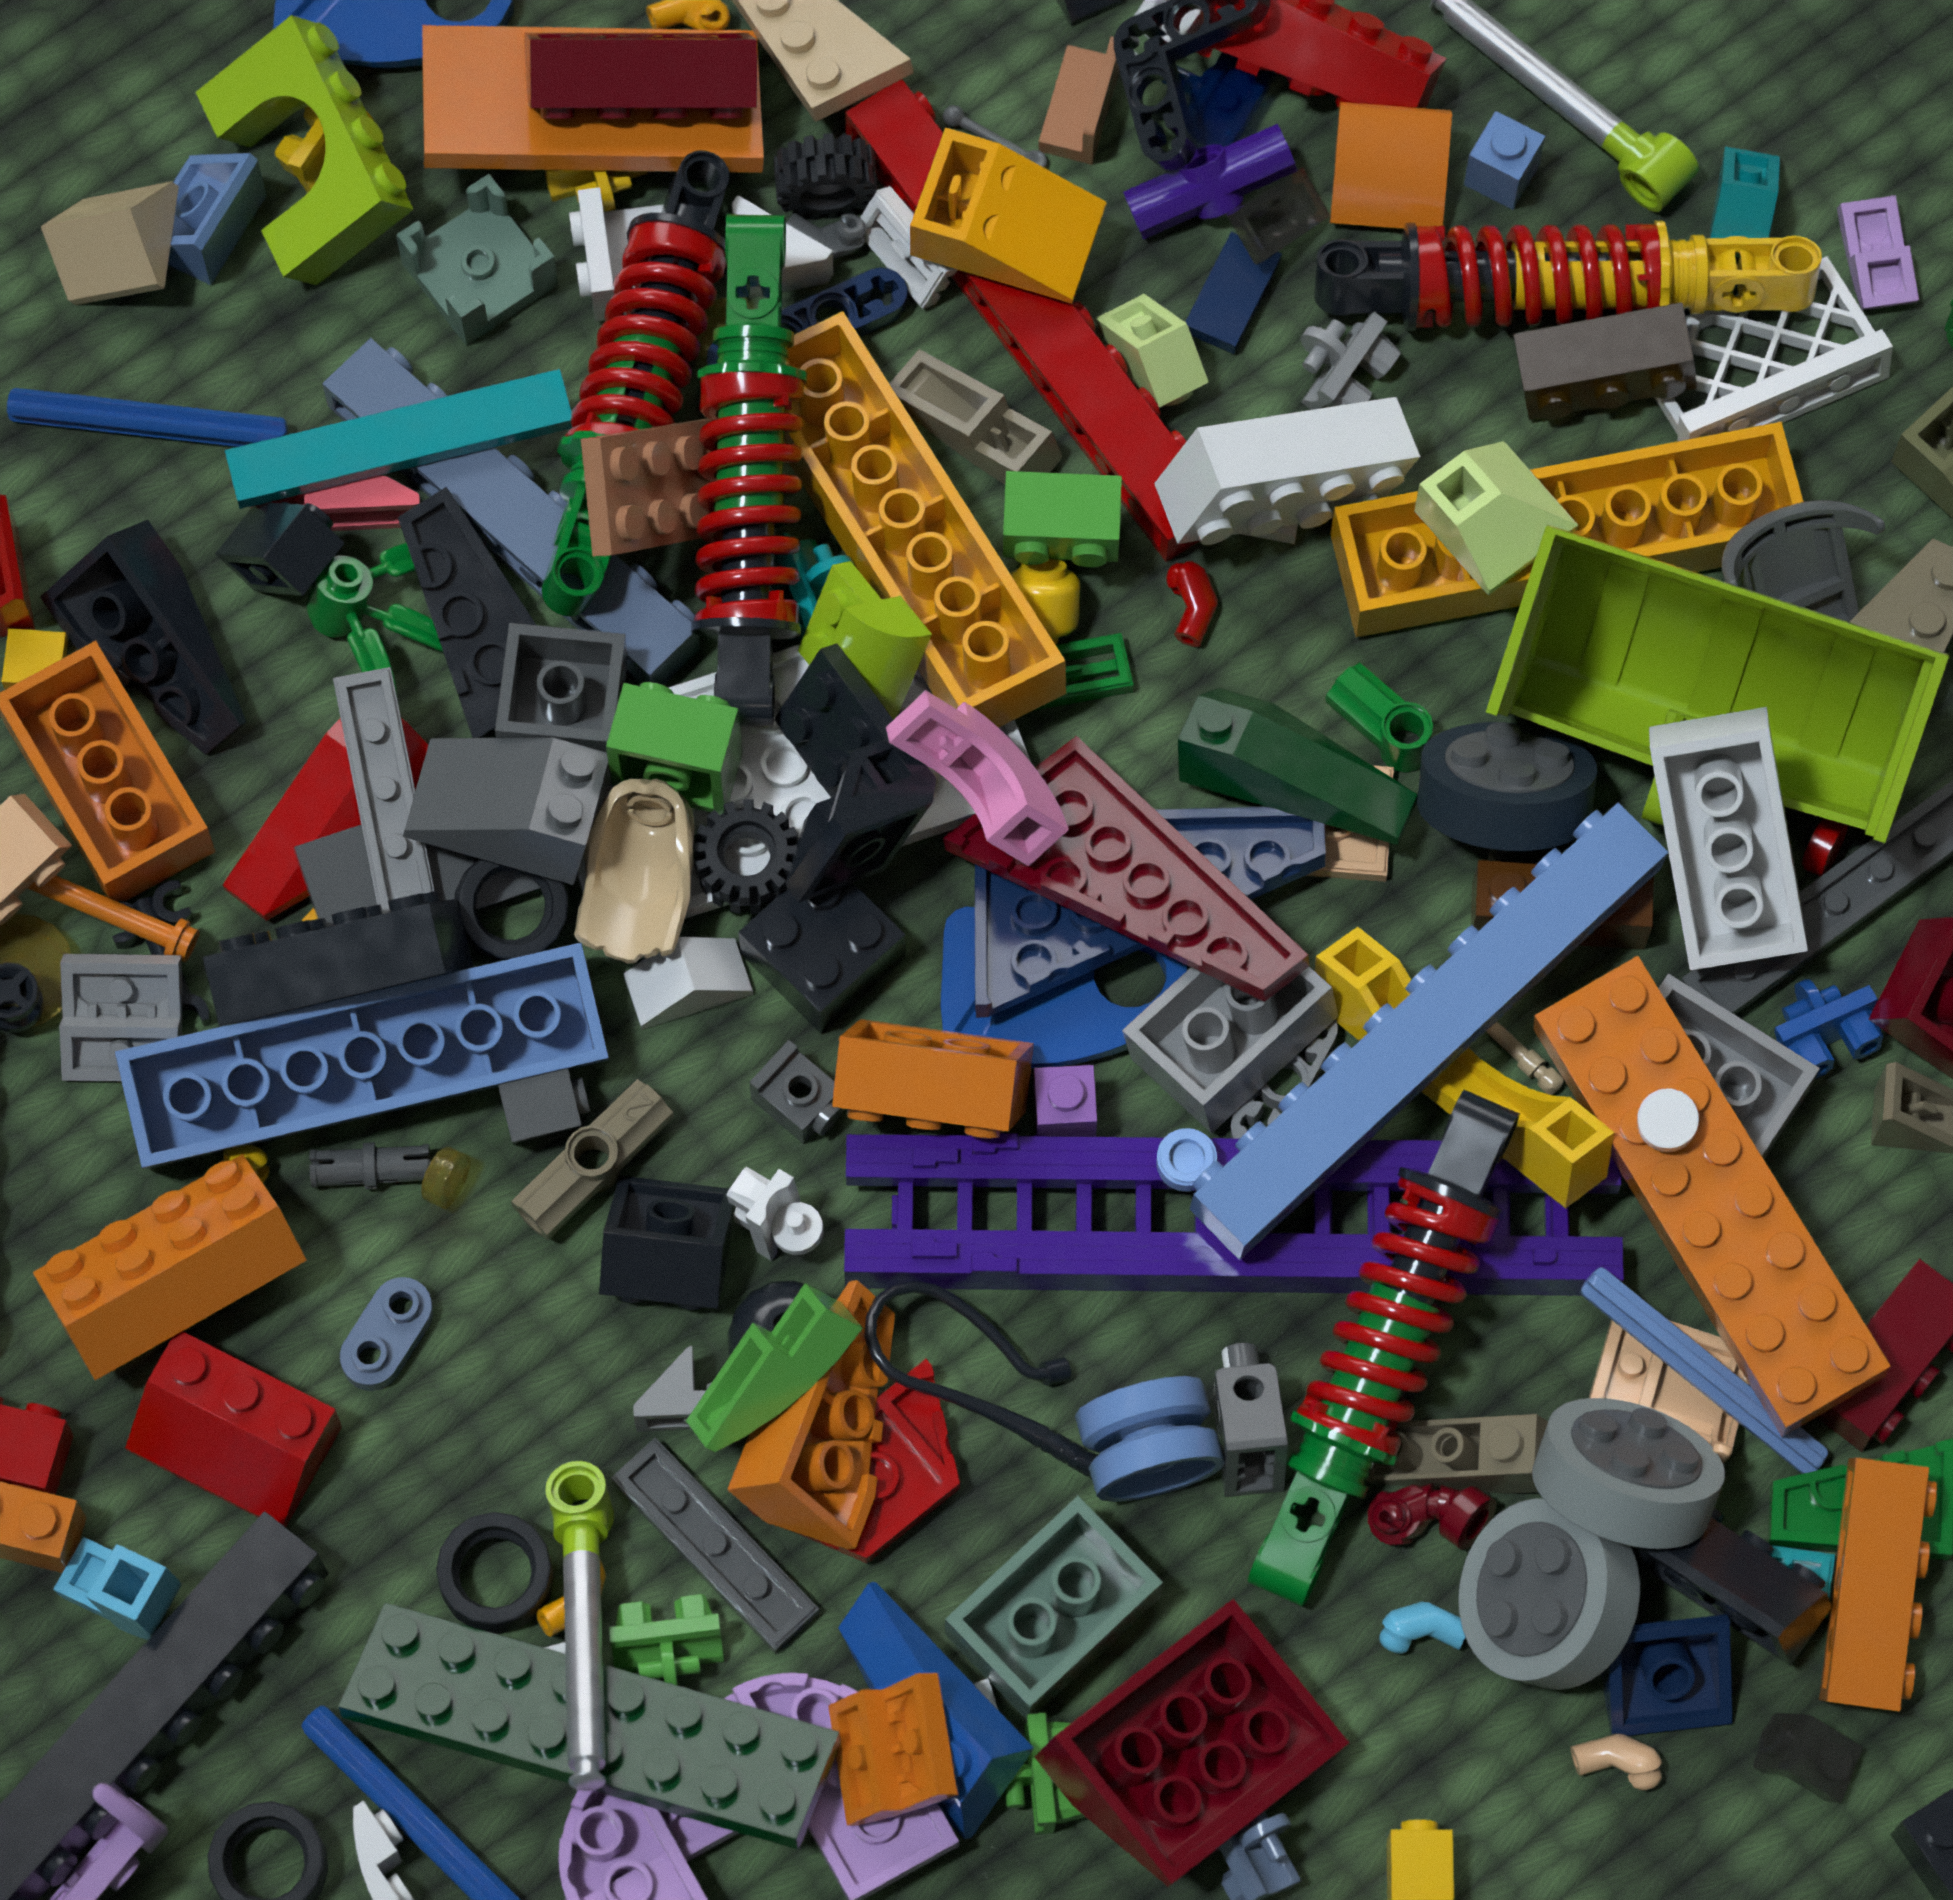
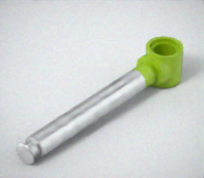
M1431 0L1430 10L1435 11L1438 9L1444 14L1443 21L1618 160L1617 171L1620 173L1622 185L1628 194L1644 208L1653 212L1661 211L1699 172V165L1695 156L1679 139L1665 132H1661L1656 136L1651 132L1639 135L1472 0Z
M572 1461L559 1466L551 1473L546 1482L545 1492L553 1517L554 1538L563 1545L568 1766L575 1773L569 1778L568 1782L576 1790L593 1791L601 1788L606 1782V1778L599 1772L605 1766L599 1544L607 1538L608 1532L613 1525L614 1510L604 1475L600 1469L585 1461ZM589 1500L582 1505L571 1506L576 1501Z

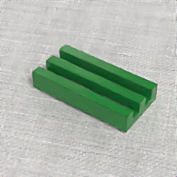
M1122 633L1056 645L1065 661L1114 653L1115 659L1085 665L1066 666V683L1117 673L1119 676L1067 685L1065 695L1033 711L1133 693V681Z

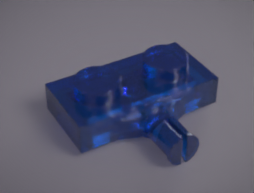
M1224 52L1221 53L1216 63L1201 76L1177 65L1184 93L1190 96L1189 111L1197 136V148L1212 144L1226 147L1237 142L1273 83L1277 73L1259 69L1257 76L1239 70L1235 68L1238 58ZM1162 80V84L1167 85L1166 81Z

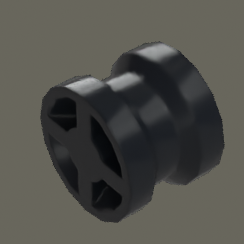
M6 962L0 964V1030L12 1033L28 1030L38 1022L43 1014L44 999L42 992L38 987L36 978L28 968L18 963ZM15 1003L19 1006L6 1007L5 1009L3 1007L5 1004Z

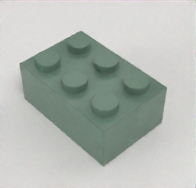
M1077 1496L945 1619V1635L1027 1720V1714L1039 1713L1160 1599L1163 1582Z

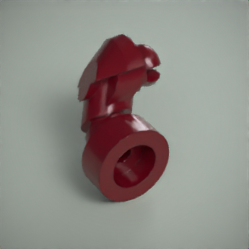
M1433 1482L1424 1486L1414 1484L1394 1492L1382 1491L1377 1494L1371 1501L1368 1509V1525L1372 1534L1383 1543L1388 1545L1410 1544L1413 1538L1421 1535L1429 1522L1434 1521L1436 1517V1520H1439L1440 1536L1460 1550H1465L1474 1544L1479 1534L1492 1520L1496 1510V1501L1475 1486L1457 1490L1441 1484V1488L1435 1490V1483Z

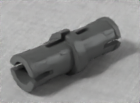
M363 1142L362 1149L322 1151L312 1149L309 1154V1160L312 1162V1165H309L312 1188L364 1184L366 1190L378 1189V1183L431 1182L429 1144L377 1148L376 1142Z

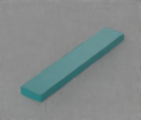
M557 369L227 449L225 454L239 509L572 429V412L561 371Z

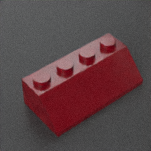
M524 33L527 101L530 108H540L541 118H574V108H597V118L610 119L631 118V108H653L654 118H687V108H710L711 118H743V108H757V39L748 33Z

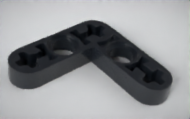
M1169 0L1130 17L1116 30L1113 39L1114 52L1140 147L1144 155L1161 169L1169 171L1181 169L1191 161L1197 149V136L1176 61L1255 27L1268 14L1271 5L1270 0H1245L1246 7L1242 10H1238L1234 6L1239 3V0ZM1216 2L1222 8L1216 11L1212 4ZM1196 9L1202 10L1204 20L1199 30L1191 35H1181L1180 23L1185 14ZM1145 34L1150 39L1144 42L1145 51L1138 54L1134 49L1139 46V37ZM1168 35L1171 41L1168 43L1162 37ZM1157 80L1166 81L1167 92L1163 100L1157 105L1146 106L1143 102V95L1148 85ZM1163 120L1166 127L1177 136L1171 141L1172 150L1168 152L1160 148L1166 144L1164 128L1157 122Z

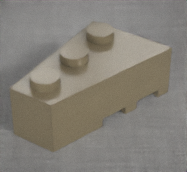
M1932 539L1850 623L1945 653L1953 636V547Z

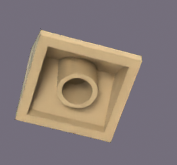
M171 181L82 199L41 226L69 302L79 305L165 288L179 189L177 184Z

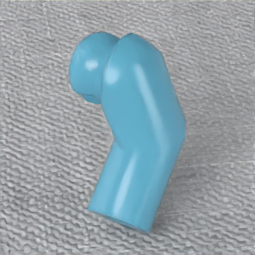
M1418 1602L1390 1611L1382 1620L1384 1628L1379 1634L1382 1646L1398 1654L1405 1653L1410 1647L1412 1640L1427 1635L1457 1650H1460L1466 1638L1459 1616L1429 1602Z

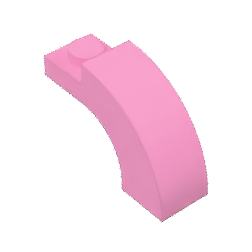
M925 690L886 727L889 743L938 772L963 795L976 813L983 827L987 842L1025 865L1029 866L1069 830L1062 810L1053 793L1030 760L1004 732L966 702H963L955 709Z

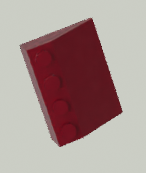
M1233 1598L1056 1734L1034 1758L1074 1808L1169 1887L1342 1750L1349 1742Z

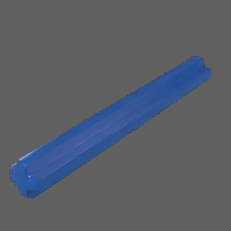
M22 388L10 390L7 401V414L13 422L236 447L288 435L287 421L281 417Z
M319 1706L306 1717L301 1725L304 1733L381 1810L384 1809L389 1818L471 1900H520L326 1706Z

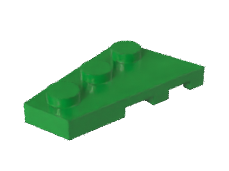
M1953 1438L1936 1442L1933 1446L1907 1452L1901 1450L1884 1454L1881 1458L1874 1459L1929 1467L1928 1481L1936 1482L1937 1495L1932 1518L1923 1517L1920 1541L1929 1542V1559L1949 1560L1953 1552ZM1842 1464L1774 1480L1770 1486L1768 1543L1773 1546L1837 1551L1847 1466Z

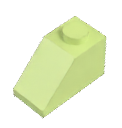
M1142 294L1095 318L1108 344L1113 345L1123 357L1128 369L1127 374L1137 390L1141 387L1146 388L1155 399L1159 408L1164 405L1171 406L1182 403L1192 396L1193 390L1209 383L1187 323L1147 295Z

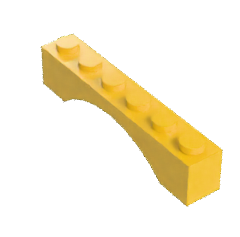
M1359 927L1353 929L1316 956L1314 971L1332 987L1339 1015L1336 1018L1337 1023L1359 1041L1368 1034L1363 1029V1026L1382 1006L1389 1003L1395 1009L1410 995L1405 988L1411 981V978L1401 961ZM1469 1048L1422 1091L1450 1115L1464 1089L1520 1113L1516 1129L1503 1158L1565 1209L1607 1178L1614 1131L1573 1098L1549 1095L1530 1089L1501 1074L1480 1059Z

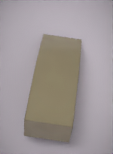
M920 349L889 383L909 416L962 457L1003 484L1006 483V471L1050 473L1063 458L1052 431L1010 409L1003 394Z

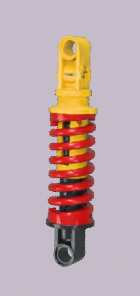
M1654 221V224H1625V239L1619 227L1613 224L1602 226L1595 240L1586 225H1574L1567 233L1565 241L1557 226L1544 225L1537 233L1535 242L1530 230L1524 225H1514L1509 230L1505 242L1497 227L1485 225L1479 230L1474 242L1468 228L1462 225L1453 226L1445 239V226H1416L1415 223H1405L1401 241H1351L1337 239L1325 243L1317 253L1314 299L1323 311L1333 315L1373 312L1401 313L1406 331H1415L1416 328L1433 327V312H1427L1430 309L1435 310L1436 324L1439 327L1450 326L1454 302L1465 303L1466 324L1470 327L1481 325L1484 302H1495L1496 323L1500 327L1511 325L1513 310H1526V323L1531 327L1541 325L1543 310H1556V322L1558 325L1573 322V310L1586 309V320L1603 317V309H1616V314L1632 312L1633 309L1643 310L1681 302L1683 303L1684 310L1688 309L1690 314H1704V311L1737 313L1748 310L1797 312L1808 308L1815 299L1822 253L1816 243L1801 236H1787L1784 238H1747L1743 236L1705 238L1704 235H1691L1688 241L1685 239H1678L1676 241L1669 238L1664 221ZM1737 252L1740 254L1738 264H1736L1735 253ZM1735 285H1737L1738 296L1733 295Z

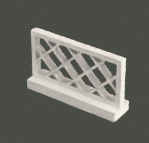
M1828 257L1821 259L1818 280L1822 278L1831 293L1827 305L1813 302L1808 308L1797 311V313L1821 319L1815 337L1786 330L1785 327L1791 313L1787 311H1782L1777 327L1746 319L1749 310L1737 313L1704 311V314H1689L1685 316L1692 353L1720 361L1721 363L1714 380L1696 375L1697 389L1694 390L1709 393L1704 405L1683 413L1674 397L1667 399L1655 397L1677 433V441L1777 422L1783 423L1889 378L1893 349L1891 342L1882 329L1875 332ZM1836 303L1839 305L1841 309L1835 308ZM1829 322L1853 327L1859 339L1845 345L1823 340ZM1712 324L1733 330L1726 348L1696 340L1699 331ZM1741 332L1771 340L1765 359L1735 351ZM1779 343L1810 351L1807 360L1794 367L1773 361ZM1729 364L1759 372L1756 383L1744 388L1723 383V379Z

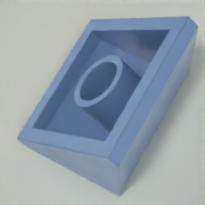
M251 153L189 156L174 180L179 189L168 265L209 285L212 284L266 197L259 162Z

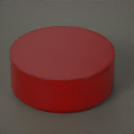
M1826 818L1821 820L1805 851L1802 861L1804 870L1821 877L1831 869L1844 842L1848 827L1846 824Z

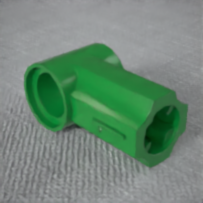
M1360 662L1355 666H1349L1336 679L1334 685L1326 694L1325 703L1379 748L1381 759L1388 767H1394L1395 771L1400 772L1416 771L1421 767L1423 748L1432 738L1433 722L1431 715L1419 704L1405 702ZM1400 731H1411L1420 739L1414 743L1406 744L1395 740L1392 735Z

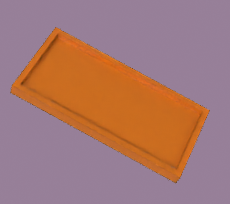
M422 25L424 168L677 172L682 160L688 154L694 151L705 150L718 155L727 165L729 172H763L764 152L758 43L757 108H743V118H711L710 108H687V118H654L653 108H631V118L610 119L597 118V108H574V118L550 119L541 118L540 108H530L527 101L524 33H748L757 39L753 30Z

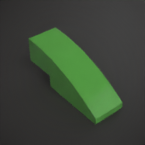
M805 1283L772 1332L752 1323L686 1422L703 1445L713 1452H717L742 1439L781 1414L811 1389L840 1359L863 1329L842 1302Z

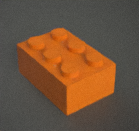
M860 1019L839 1038L832 1107L848 1109L847 1117L860 1121H882L883 1114L906 1117V1125L917 1129L939 1130L943 1122L964 1125V1133L970 1136L998 1138L1000 1137V1131L1008 1132L1026 1113L1034 1043Z

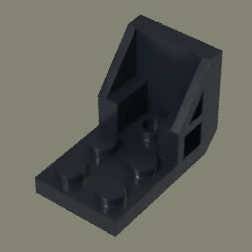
M836 643L818 651L774 718L785 737L791 742L815 775L817 781L831 797L816 803L802 826L785 884L798 903L883 872L933 803L936 777L928 766L889 743L886 727L893 721L892 717Z

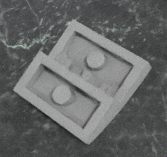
M63 954L60 962L63 1018L59 1026L62 1081H121L115 1051L182 1036L181 955Z

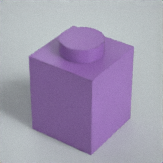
M1093 1065L1034 1068L1033 1096L1036 1136L1096 1137L1097 1111Z

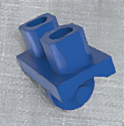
M1804 979L1795 984L1797 1002L1782 1008L1783 1016L1787 1022L1776 1026L1774 1031L1777 1042L1820 1068L1816 1078L1825 1075L1833 1068L1834 1058L1826 1045L1842 1039L1853 1059H1861L1877 1052L1881 1048L1883 1039L1880 1028L1868 1020L1878 1001L1870 985L1841 997L1836 985L1819 991L1810 979Z

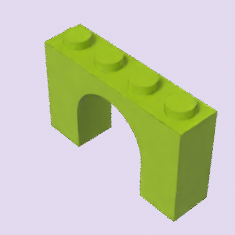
M291 15L196 91V94L216 137L248 147H252L289 116L303 108L311 107L318 116L325 136V157L320 175L311 190L301 200L261 230L283 277L318 285L414 209L404 190L406 188V181L397 167L390 162L382 145L384 141L382 131L368 116L359 98L361 96L360 86L356 79L346 71L337 52L339 44L335 35L322 23H315Z

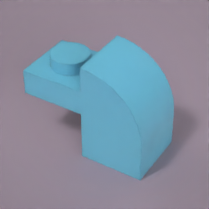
M83 1537L53 1590L61 1598L110 1620L118 1629L149 1640L157 1630L182 1584L165 1566L118 1544L115 1545L113 1550H110Z

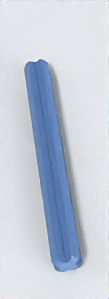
M1599 1267L1586 1279L1580 1290L1586 1300L1797 1471L1804 1474L1816 1471L1822 1466L1828 1455L1825 1446L1801 1427L1781 1437L1751 1386L1608 1270Z

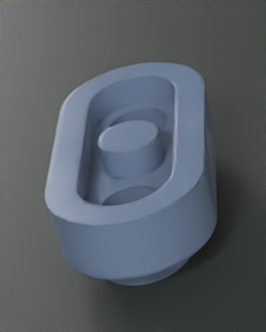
M398 1277L385 1282L376 1291L341 1347L340 1363L346 1378L355 1387L366 1391H376L389 1386L397 1378L429 1328L433 1319V1304L429 1292L420 1282L407 1277ZM408 1298L413 1302L412 1308L405 1314H396L391 1310L395 1300ZM373 1347L381 1352L380 1358L373 1364H364L359 1360L361 1352L366 1348Z

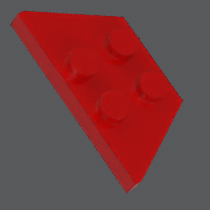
M927 1359L907 1373L909 1376L935 1383L933 1368ZM897 1382L877 1397L875 1420L883 1422L881 1442L872 1443L869 1470L870 1475L877 1477L876 1493L856 1548L844 1549L799 1534L866 1564L960 1489V1481L939 1398L906 1388Z

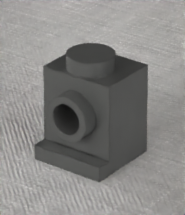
M790 1040L782 1046L749 1082L751 1100L803 1144L815 1132L820 1136L828 1132L843 1112V1108L832 1107L835 1082L798 1051V1047ZM798 1083H803L811 1090L810 1094L804 1098H796L790 1094V1091Z

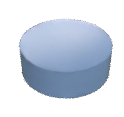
M1190 1128L1178 1129L1168 1134L1160 1143L1156 1159L1157 1171L1161 1179L1169 1187L1184 1192L1195 1191L1192 1184L1206 1168L1217 1161V1153L1213 1142L1204 1133Z

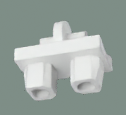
M746 1166L728 1190L726 1196L728 1202L736 1206L733 1214L735 1222L750 1231L757 1253L772 1261L778 1253L777 1246L783 1252L791 1255H803L813 1251L820 1244L823 1237V1222L818 1211L811 1205L801 1202L794 1177L778 1169L770 1181Z

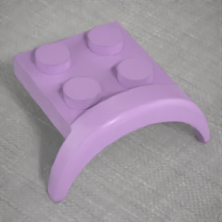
M106 1783L98 1784L93 1789V1799L117 1818L112 1828L97 1841L49 1900H96L108 1885L117 1891L140 1863L133 1856L134 1853L141 1846L148 1853L152 1854L167 1836V1827L130 1797L127 1798Z

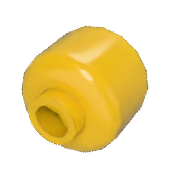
M1049 559L1046 563L1038 565L1021 563L1020 568L1010 573L1054 644L1058 643L1059 637L1069 635L1077 628L1080 608V580L1072 571L1067 569L1065 562L1058 559Z

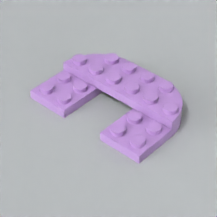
M782 1673L744 1682L732 1688L733 1694L724 1699L831 1729L828 1705L857 1691L844 1684L840 1686L825 1680L808 1677V1674ZM836 1758L808 1825L812 1837L847 1900H863L959 1846V1840L938 1803L858 1826H847ZM578 1790L571 1803V1809L565 1822L559 1845V1871L566 1900H707L687 1862L737 1835L738 1832L597 1791Z

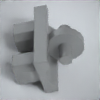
M1373 312L1365 323H1355L1342 342L1339 339L1345 332L1346 327L1338 320H1332L1326 330L1315 326L1308 327L1300 338L1301 344L1309 353L1302 365L1307 371L1314 374L1317 373L1323 363L1327 365L1301 403L1310 410L1321 409L1324 406L1333 407L1369 401L1372 392L1355 380L1351 374L1359 365L1378 380L1393 366L1401 352L1381 333L1387 321L1376 312Z

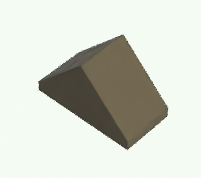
M1897 1062L1886 1064L1874 1089L1871 1145L1953 1153V1089Z

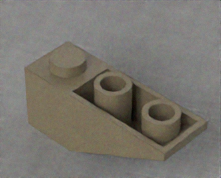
M1537 1414L1398 1422L1395 1432L1401 1438V1446L1396 1455L1399 1457L1396 1465L1374 1463L1373 1468L1369 1471L1370 1474L1367 1482L1370 1484L1410 1486L1414 1484L1424 1486L1433 1482L1436 1489H1440L1441 1484L1457 1490L1475 1486L1483 1492L1502 1494L1538 1492L1533 1481L1532 1469L1548 1421Z

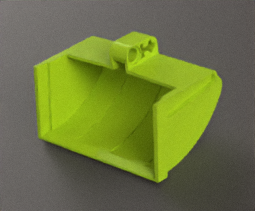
M1546 525L1486 713L1495 716L1500 714L1506 717L1513 714L1653 766L1650 752L1649 727L1767 707L1784 807L1864 829L1865 834L1873 836L1874 840L1885 843L1949 654ZM1654 776L1641 819L1664 826Z

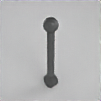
M951 105L944 110L943 120L948 126H961L980 138L1000 143L1038 165L1046 167V156L1043 152L1039 150L1028 152L966 117L963 109L959 106Z

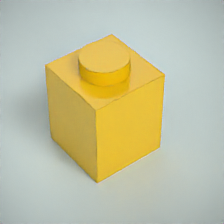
M1407 1820L1401 1822V1829L1390 1830L1387 1838V1900H1454L1453 1830H1438V1822L1432 1820Z

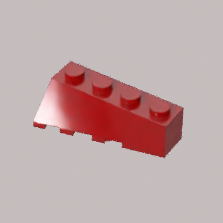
M1239 0V3L1234 6L1238 10H1242L1246 7L1245 0ZM1270 0L1271 5L1268 14L1261 23L1195 52L1210 58L1213 49L1238 58L1235 68L1257 76L1259 69L1286 76L1290 83L1289 89L1307 96L1310 94L1325 95L1327 92L1337 95L1336 104L1338 107L1340 102L1426 109L1447 58L1434 53L1433 47L1426 41L1413 36L1402 37L1384 28L1383 22L1377 17L1365 12H1352L1334 3V0ZM1216 3V5L1214 6V8H1215L1216 11H1217V9L1222 8V7H1221L1220 5H1218L1217 3Z

